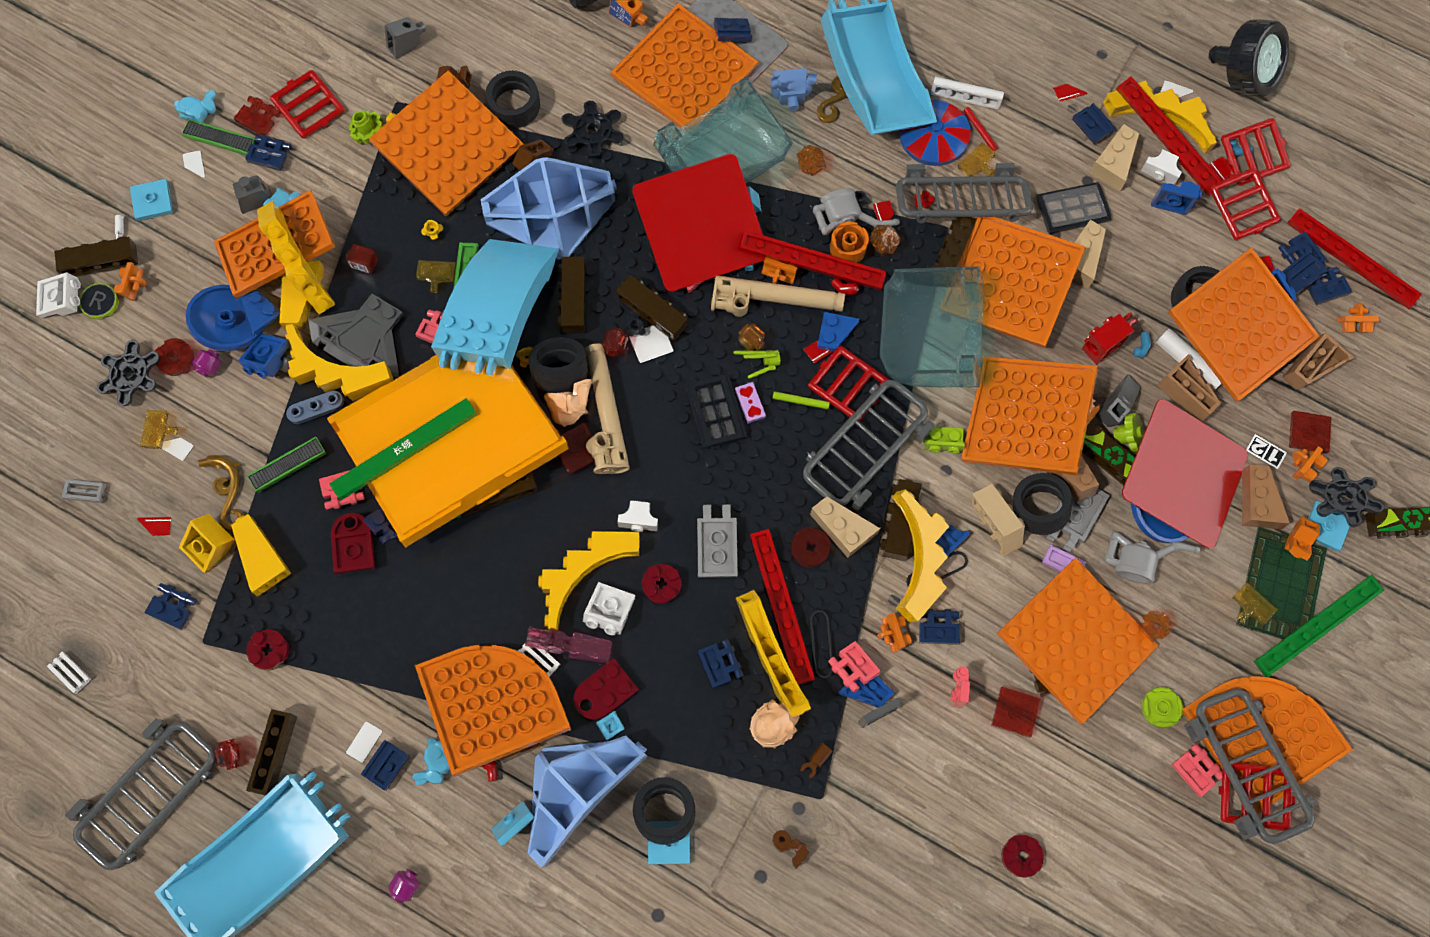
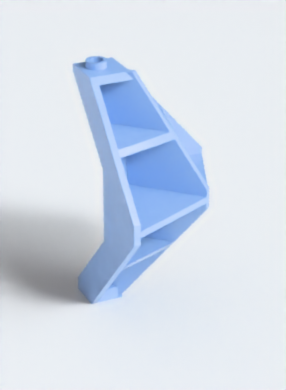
M545 157L534 160L483 197L481 205L487 225L525 244L558 248L559 251L556 259L560 260L562 257H570L615 202L614 191L617 189L615 180H611L609 171Z
M627 736L607 742L543 748L535 757L532 801L534 819L531 820V835L527 854L541 868H545L586 816L618 783L648 757L644 753L646 749L639 742L634 744Z

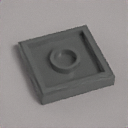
M896 698L862 716L858 723L861 728H864L896 711L902 703L899 698Z

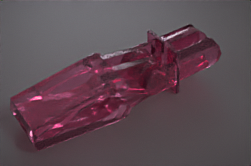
M531 626L528 628L529 633L525 642L527 647L546 650L545 653L561 654L562 652H569V658L600 663H608L610 660L612 641L581 633H573V637H570L562 631L552 630V627L550 630Z

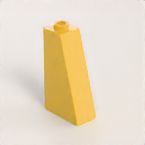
M308 261L309 267L321 283L325 272L321 261ZM285 273L282 275L280 325L284 330H286V326L291 324L297 330H303L312 305L301 291L294 287Z
M249 514L237 518L231 526L248 585L253 594L260 596L289 576L291 572L254 518Z

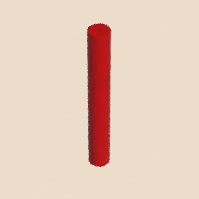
M970 107L965 108L963 111L991 151L995 152L998 146Z

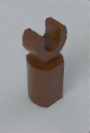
M821 743L810 756V762L803 764L800 771L803 772L805 768H810L812 773L808 778H813L816 774V767L820 768L832 753V750L824 743Z

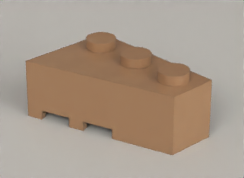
M1324 333L1306 347L1284 374L1283 378L1297 390L1354 357L1329 334Z
M1188 354L1157 386L1189 415L1203 422L1221 402L1209 384H1205L1200 376V370L1194 367L1190 361L1192 358Z
M1082 455L1077 475L1047 472V474L1056 475L1065 481L1069 486L1072 497L1077 502L1094 496L1099 487V483Z
M1250 464L1242 470V526L1281 530L1290 523L1269 466Z

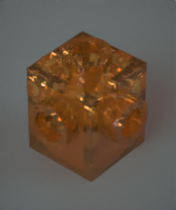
M808 145L796 154L802 173L814 176L826 168L824 153L821 148Z
M876 225L869 237V241L875 247V250L881 254L894 253L901 240L896 230L890 225Z
M1156 610L1153 613L1150 611L1142 618L1144 621L1139 626V629L1153 643L1157 638L1163 639L1170 633L1171 625L1169 622L1171 619L1164 612L1159 613ZM1153 623H1159L1160 626L1154 627Z

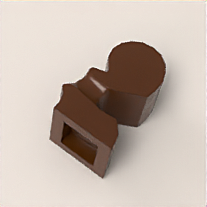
M467 65L460 68V73L451 66L439 67L436 80L449 71L469 89L472 75Z
M784 830L777 831L773 836V845L780 853L790 849L796 852L795 857L792 858V865L796 870L810 853L806 848V844L799 842L797 839L791 841L789 833Z

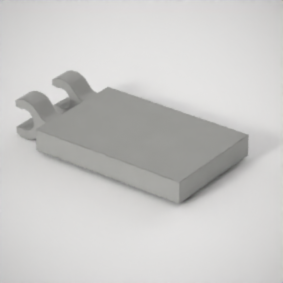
M1097 489L1094 496L1079 502L1072 497V513L1068 523L1058 532L1048 534L1046 539L1053 542L1060 531L1070 537L1063 549L1070 553L1077 541L1080 543L1085 541L1110 495ZM1060 501V503H1059V505H1058V507L1056 508V510H1055L1054 513H1056L1057 511H1059L1060 508L1062 507V502H1061V501Z
M703 505V518H697L698 578L737 577L736 518H731L730 505H723V518H711V505Z

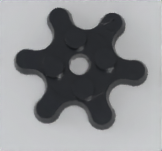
M589 100L584 103V113L580 116H575L571 113H566L562 116L563 124L573 129L572 134L565 137L564 144L568 148H574L581 144L586 145L589 148V154L594 158L599 157L602 153L601 146L603 143L610 142L619 145L624 139L621 132L615 131L612 128V125L620 120L621 113L615 109L605 114L599 113L594 101ZM592 127L597 129L595 132L591 133L588 130Z
M133 339L126 343L125 352L122 356L114 357L112 354H106L102 357L101 364L108 368L109 375L97 385V391L101 394H108L113 390H117V403L123 407L131 405L133 394L137 390L143 389L146 392H153L156 389V382L149 378V371L152 367L159 364L161 360L159 354L155 351L149 352L145 356H140V345ZM132 370L134 373L127 378V373Z
M1336 467L1331 470L1333 480L1330 483H1323L1318 480H1313L1309 483L1310 491L1325 500L1316 508L1317 514L1320 517H1327L1330 514L1343 515L1348 526L1355 528L1362 523L1360 513L1363 511L1379 514L1384 509L1382 502L1371 499L1368 496V491L1372 490L1376 485L1374 479L1370 477H1364L1359 481H1352L1347 478L1344 469ZM1340 496H1346L1350 498V500L1347 502V500H1344Z

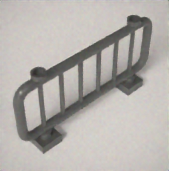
M996 163L994 176L924 177L925 164H907L905 178L900 179L896 183L900 213L909 218H916L918 223H925L928 218L1008 217L1010 222H1015L1019 219V216H1026L1032 212L1033 202L1027 181L1022 177L1013 176L1015 171L1014 163ZM1005 183L1010 209H995L991 184ZM1008 183L1021 185L1026 208H1013ZM933 184L937 210L922 209L919 185ZM937 184H951L955 210H941ZM955 184H969L974 210H959ZM973 184H987L992 209H977ZM904 185H915L919 210H908L906 208L903 192Z
M886 380L880 386L875 384L869 391L872 395L817 453L812 451L807 456L806 460L808 463L803 469L804 479L824 498L829 497L842 506L847 505L853 500L852 508L858 512L872 495L867 489L863 493L860 490L914 432L917 433L915 440L921 444L934 429L935 424L930 420L923 424L928 416V409L925 403L897 380ZM889 387L897 389L920 409V415L915 421L883 395ZM879 397L912 423L903 434L871 408ZM867 410L899 436L890 448L858 421ZM854 424L858 425L887 450L878 461L873 459L845 434ZM842 437L874 464L865 475L832 448ZM829 451L861 477L852 489L820 462ZM816 464L849 491L842 499H837L811 476V470Z
M1231 689L1199 703L1196 708L1197 718L1186 723L1184 727L1193 744L1202 741L1206 737L1208 738L1248 815L1234 821L1243 840L1259 835L1267 843H1280L1313 827L1315 815L1311 807L1315 806V801L1311 795L1303 794L1259 713L1263 710L1261 702L1258 699L1253 701L1251 696L1243 689ZM1237 696L1242 698L1247 706L1243 710L1211 723L1208 722L1204 714L1205 709ZM1250 712L1257 727L1223 741H1218L1211 728L1212 726ZM1260 730L1267 746L1233 760H1228L1221 747L1222 745ZM1270 749L1278 763L1277 765L1244 779H1238L1231 766L1232 764ZM1280 768L1288 784L1249 800L1242 784ZM1285 789H1292L1299 802L1298 804L1259 819L1252 803ZM1300 807L1305 813L1306 821L1276 835L1268 834L1262 824Z
M155 718L141 733L146 739L154 742L94 806L89 800L80 799L65 814L70 821H79L73 831L75 843L102 868L114 870L118 869L125 862L127 864L132 863L138 856L135 851L200 780L205 782L213 774L210 769L216 762V751L210 743L188 724L175 722L168 726L162 719ZM176 730H182L207 752L208 759L201 767L168 739ZM164 742L197 770L187 783H184L153 755ZM150 758L182 786L171 800L138 771ZM135 774L168 803L157 816L123 787ZM120 790L153 819L142 832H139L109 804L110 800ZM104 807L108 808L137 835L135 840L126 849L93 820ZM89 823L122 852L115 861L110 862L105 859L82 837V831Z

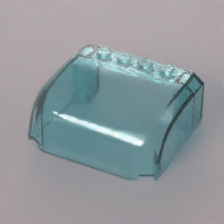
M745 77L731 86L726 101L682 128L678 129L672 121L657 130L653 145L672 172L727 154H734L738 159L745 183L747 184L782 162L793 142L751 82Z
M980 267L894 270L891 279L884 286L880 358L890 377L910 386L979 387L984 306V282Z

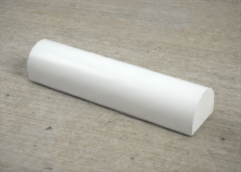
M935 77L931 95L999 110L1004 92Z
M1170 328L1158 339L1156 344L1179 363L1189 354L1192 358L1190 361L1194 367L1200 370L1201 378L1205 384H1209L1213 391L1221 384L1200 354Z

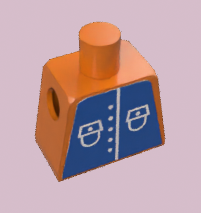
M610 0L609 14L627 26L632 27L635 22L644 26L648 20V17L642 13L643 3L640 0Z

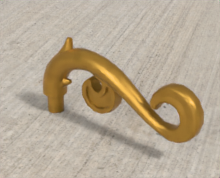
M836 76L832 81V90L837 94L825 100L817 109V117L824 123H832L838 116L837 108L834 105L830 106L832 110L830 115L823 113L824 107L847 97L844 88L841 87L842 84L839 76Z
M210 455L205 459L198 460L199 467L215 466L218 470L222 467L228 472L230 476L229 486H224L229 482L228 479L219 477L213 482V488L218 495H228L221 511L220 523L225 530L233 532L231 525L234 523H228L226 515L238 493L239 473L236 467L241 466V464L224 456ZM236 509L230 511L231 514L236 515V519L244 515Z

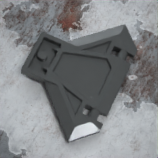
M371 294L359 310L309 319L311 341L317 347L321 343L325 344L326 346L323 349L325 352L348 366H368L374 362L380 363L385 361L391 370L393 378H397L400 376L392 329L401 319L403 313L376 295Z

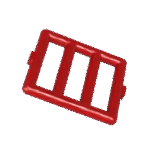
M309 70L294 81L293 79L286 82L287 85L270 96L272 103L303 139L321 127L323 129L329 126V122L345 112L344 106L314 70ZM309 79L316 83L315 86L286 105H283L279 100ZM319 91L325 94V98L296 117L290 114V110ZM329 103L334 105L336 108L334 111L305 130L299 125L300 122Z
M1274 118L1221 137L1227 155L1225 160L1227 166L1230 165L1233 174L1241 173L1230 144V140L1235 138L1239 139L1248 168L1257 169L1245 136L1252 132L1255 134L1266 166L1265 170L1258 172L1261 178L1286 170L1291 166L1284 146L1287 145L1285 138H1281ZM1270 127L1282 161L1281 164L1276 166L1273 165L1261 129ZM1250 176L1246 179L1236 182V184L1238 186H1242L1244 184L1253 182V179Z
M1256 168L1248 169L1237 175L1236 173L1231 174L1227 179L1213 184L1209 188L1234 240H1240L1251 234H1259L1263 229L1279 223L1281 220ZM1250 176L1252 177L1256 186L1224 200L1222 199L1219 192L1220 189ZM1258 192L1260 193L1264 202L1232 216L1230 215L1226 206ZM1266 208L1268 209L1272 218L1240 232L1238 231L1234 222Z
M838 346L829 359L822 362L819 367L820 370L809 382L808 387L851 417L855 411L849 408L848 405L872 376L881 382L879 386L889 379L843 346ZM840 355L844 356L850 362L828 390L825 391L817 384ZM857 365L865 373L841 402L832 395ZM877 399V400L873 403V405H872L873 407L877 404V402L879 401V399ZM868 410L859 418L858 421H861V419L865 416Z
M1237 762L1231 765L1233 769L1243 771V779L1251 776L1252 772L1258 773L1272 767ZM1222 767V786H1219L1218 795H1221L1220 819L1222 822L1235 824V820L1248 814L1242 805L1241 816L1229 815L1231 782ZM1280 768L1263 775V794L1272 791V775L1283 776L1284 785L1288 784ZM1251 780L1242 784L1249 800L1251 799ZM1291 788L1283 790V809L1295 805V796H1292ZM1271 796L1262 799V818L1271 815ZM1292 811L1283 814L1282 822L1269 820L1262 823L1264 828L1280 831L1290 829Z

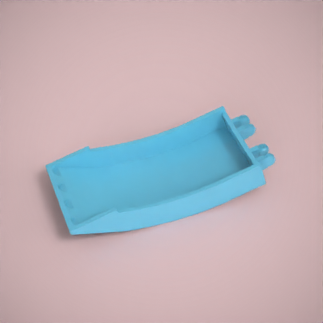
M829 0V9L825 11L820 19L828 48L844 91L854 111L869 133L876 135L937 123L928 89H925L906 50L891 0L880 3L878 0H870V4L868 0H860L861 6L848 8L845 0H838L839 9L836 8L834 0Z
M492 239L487 241L463 271L441 317L431 345L435 354L440 358L439 366L441 368H446L451 358L450 367L454 370L458 369L461 360L476 362L475 371L479 374L482 373L485 364L488 365L486 368L488 375L494 374L496 366H504L510 369L532 307L545 283L549 282L559 251L558 248Z
M311 772L304 779L299 773L287 775L239 821L193 859L181 866L154 892L187 937H235L299 884L349 837L342 828V825L350 818L349 814L342 815L338 820L334 818V815L341 810L342 806L338 803L330 810L326 808L316 795L325 786L322 781L315 784L312 789L310 788L309 784L317 776L315 772Z

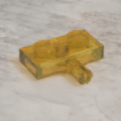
M981 143L958 164L957 169L968 177H973L981 171L992 176L995 170L988 166V162L995 156V152Z
M418 260L416 278L417 280L431 282L430 292L437 293L438 283L454 282L456 263Z
M147 410L140 443L142 448L162 449L166 434H178V427L167 426L169 415L167 411Z
M1245 583L1232 597L1243 608V612L1237 617L1241 623H1244L1249 616H1252L1264 625L1277 611L1271 603L1248 583Z

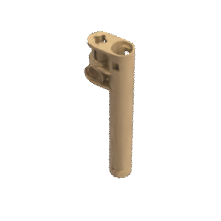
M716 275L711 311L722 309L733 313L735 316L742 317L748 311L749 299L842 312L845 293ZM741 303V304H743L744 306H743V307H737L736 304Z
M591 344L585 348L603 432H598L586 443V448L592 454V458L595 459L596 468H594V473H623L628 471L630 467L607 360L604 354V346L602 344Z

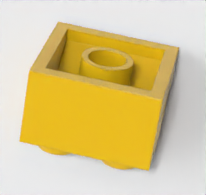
M206 514L190 521L179 548L203 573H207L229 552L235 539L210 514Z

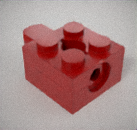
M1131 312L1124 317L1120 313L1114 318L1112 316L1108 317L1103 322V326L1100 328L1098 326L1095 327L1084 340L1085 344L1082 350L1096 365L1124 345L1133 333L1134 329L1132 327L1138 322V319L1133 318L1127 322L1133 316Z

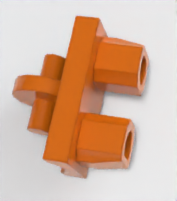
M765 258L762 274L772 277V283L777 284L778 280L793 284L797 268L791 264Z
M127 262L126 267L120 268L119 276L122 278V281L115 284L114 292L130 301H135L139 287H145L147 283L142 279L144 270L136 267L132 262Z
M1355 303L1353 308L1348 309V314H1353V316L1337 317V323H1342L1343 333L1356 332V323H1360L1361 333L1373 332L1374 322H1379V316H1363V314H1368V308H1364L1362 303Z
M1318 446L1308 456L1306 449H1303L1302 452L1294 451L1292 454V458L1295 460L1293 465L1296 467L1299 464L1301 465L1292 477L1296 480L1301 477L1309 483L1313 481L1318 473L1310 468L1313 464L1320 470L1328 462V459L1321 454L1323 449Z
M891 613L881 619L883 624L880 626L882 633L878 634L877 637L878 639H884L885 644L890 646L892 653L898 652L912 643L910 635L908 633L902 634L900 630L906 623L904 616H896L895 613Z

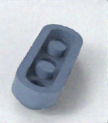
M330 391L291 405L287 409L286 415L292 423L301 424L340 410L344 405V399L339 392ZM331 398H336L334 402H330ZM317 404V407L313 409L312 405ZM296 410L299 411L297 415H293Z

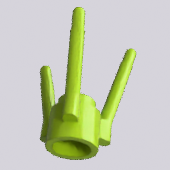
M778 350L733 352L734 354L744 355V359L763 358L764 365H768V367L748 375L749 379L767 371L776 370L775 366L780 365Z

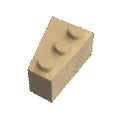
M1123 124L1096 160L1090 173L1120 192L1128 176L1139 133Z
M1092 220L1088 222L1075 241L1076 244L1086 248L1073 280L1089 289L1095 278L1106 231L1105 228Z
M993 484L973 493L972 505L983 524H987L992 530L993 534L990 535L992 540L997 539L999 542L1002 557L1023 547L1025 524L1020 517L1018 518L1014 514L1011 504L1005 502L999 489L996 490Z
M825 497L815 505L810 513L847 558L874 538L880 530L879 527L829 497Z

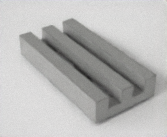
M66 479L61 498L65 500L103 503L102 496L105 494L104 489H106L107 485L99 482ZM70 485L98 488V491L69 487ZM68 492H70V493H80V494H90V495H97V496H96V497H90V496L71 495V494H68Z

